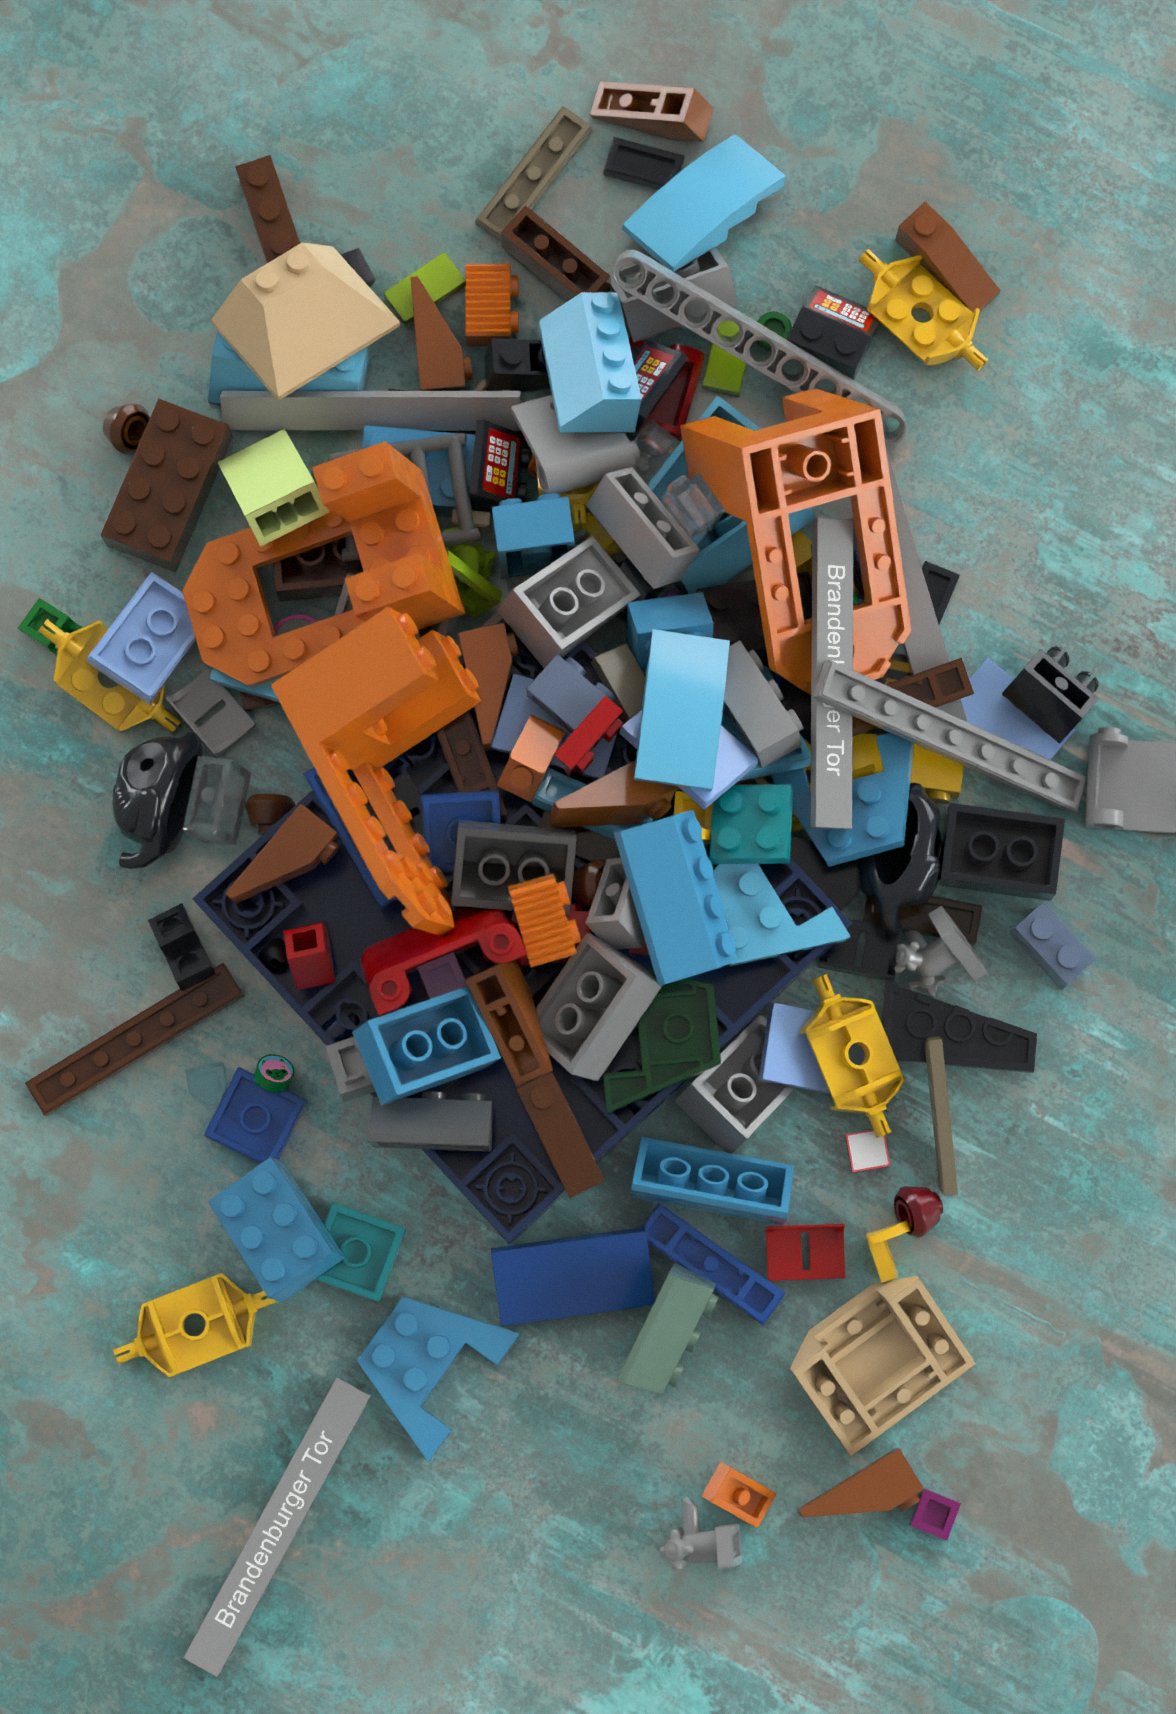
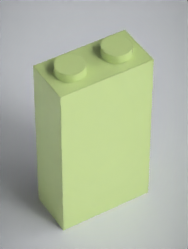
M285 429L217 462L260 547L329 513L328 508L322 504L315 481Z

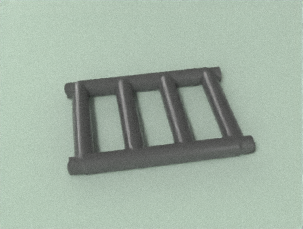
M449 434L391 443L390 445L403 456H410L411 462L423 471L430 498L431 492L425 454L448 451L459 530L441 532L445 547L481 541V533L478 528H474L462 448L466 447V434ZM364 448L328 454V461L362 450ZM353 535L345 537L346 548L342 549L341 555L343 562L360 561Z

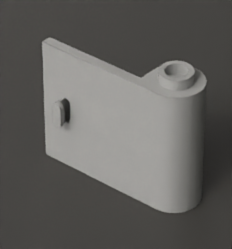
M552 395L511 406V413L535 456L537 474L544 494H559L601 482L607 473L633 467L636 470V464L640 463V454L635 441L629 442L624 432L559 433Z
M1114 727L1098 728V733L1091 734L1089 738L1085 827L1098 830L1176 834V742L1128 740L1127 736L1121 735V729Z

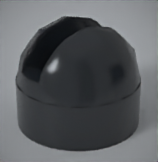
M282 938L270 941L259 952L258 959L270 971L282 972L287 969L286 946Z

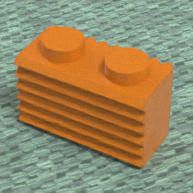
M465 264V333L467 345L487 346L492 338L511 339V334L519 333L518 311H511V298L519 297L518 275H511L510 264Z
M548 874L508 886L531 967L577 954L574 944L581 942L575 919L567 921L563 906L571 903L564 881L557 883L554 874Z

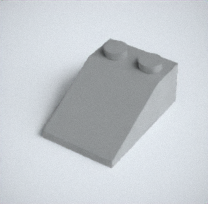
M591 536L515 587L498 607L497 612L543 668H545L557 654L564 657L623 611L627 607V602H634L641 594L597 540Z
M761 1014L720 1054V1065L702 1072L674 1100L726 1153H733L796 1088L758 1080L767 1020Z

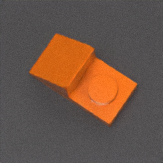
M531 714L509 755V760L497 786L532 802L566 731Z
M720 1461L701 1497L758 1528L776 1493Z

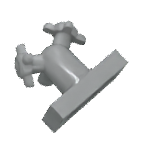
M942 906L928 914L940 935L938 939L927 945L920 932L908 931L905 936L910 944L909 947L905 944L897 945L898 952L896 955L897 964L894 968L895 971L902 973L905 968L913 972L916 970L918 972L917 980L909 982V989H918L920 992L929 994L931 997L936 995L938 985L945 983V976L936 975L957 962L963 965L974 981L988 973L973 946Z
M689 1497L681 1499L684 1528L672 1530L670 1533L671 1540H668L665 1546L659 1549L660 1554L666 1555L667 1559L673 1561V1568L681 1570L687 1567L688 1563L718 1562V1568L735 1567L743 1563L739 1523L723 1524L715 1527V1530L700 1532L698 1506Z

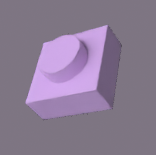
M454 952L417 967L430 999L467 986Z

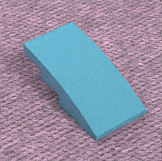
M734 134L704 153L674 176L623 224L622 230L666 268L675 272L726 241L728 229L755 214L757 202L784 187L786 175Z
M652 630L633 780L707 791L713 790L730 640Z

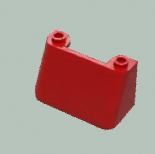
M462 907L452 911L455 928L443 936L411 928L366 948L360 963L379 1017L400 1010L402 1005L408 1000L409 994L414 993L407 974L417 971L418 966L450 953L458 954L479 945L486 963L492 961L504 964L516 960L520 969L530 966L528 954L508 911Z

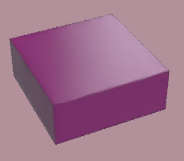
M924 1489L909 1525L948 1540L961 1503Z

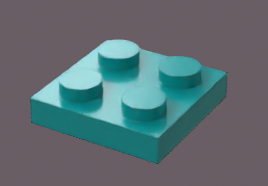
M791 784L733 785L713 802L710 860L712 864L790 863L793 788Z
M332 1202L324 1225L345 1258L316 1278V1280L380 1302L406 1228Z

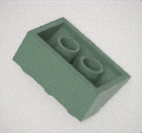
M674 1262L617 1381L659 1394H663L667 1384L675 1387L685 1367L678 1363L684 1349L692 1353L701 1334V1331L695 1329L701 1315L709 1318L719 1298L712 1294L716 1283Z

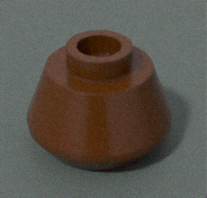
M132 403L116 406L104 418L103 433L118 452L123 454L135 453L150 419L149 413L139 404Z
M254 794L248 798L244 806L251 827L258 829V835L262 836L296 804L291 797L285 795Z
M595 859L577 869L573 874L571 896L579 905L585 908H591L606 863L605 860Z

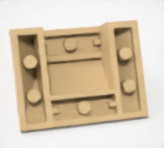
M300 243L242 278L211 319V324L278 401L400 327V321L333 246Z
M915 1275L871 1284L807 1332L790 1370L847 1453L852 1456L976 1363L920 1278Z

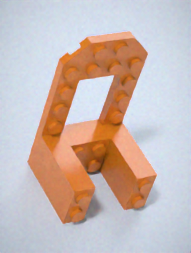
M817 388L782 397L785 422L756 431L715 416L680 425L692 499L746 521L769 669L811 695L812 618L804 620L788 518L789 513L850 496L865 602L853 605L854 671L873 680L884 677L892 664L889 662V659L898 644L903 645L911 632L881 411L879 408Z
M386 441L312 467L322 504L328 508L329 513L261 547L250 527L206 543L182 590L203 663L250 687H255L283 677L386 607H390L401 614L407 613L414 621L418 630L465 614L423 471ZM353 535L364 571L344 578L353 609L276 636L257 568Z
M386 607L272 683L271 687L378 888L388 899L396 896L406 907L402 911V916L413 928L443 936L455 928L451 899L445 889L448 886V882L442 871L437 866L433 867L427 856L430 853L429 846L419 833L415 834L409 822L412 820V815L407 806L395 797L391 790L395 787L394 781L382 766L482 701L476 692L479 684L468 668L464 669L458 659L461 656V651L450 636L445 637L431 630L419 639H416L415 634L418 633V629L407 613L401 614L390 607ZM348 769L353 770L361 787L356 782L353 783L347 773ZM368 800L380 822L374 816L371 817L364 804ZM386 833L397 853L388 850L383 840Z

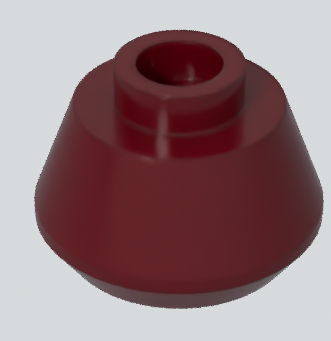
M904 1186L898 1190L894 1197V1210L898 1222L908 1221L911 1230L907 1232L908 1235L917 1238L923 1237L940 1221V1214L943 1213L942 1201L936 1192H932L927 1187Z

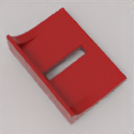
M604 696L554 753L564 765V773L569 777L575 771L582 775L594 761L595 754L592 751L602 739L610 743L621 730L623 722L620 718L623 710L608 697Z
M844 1224L765 1226L768 1281L846 1278ZM801 1233H808L810 1270H802Z

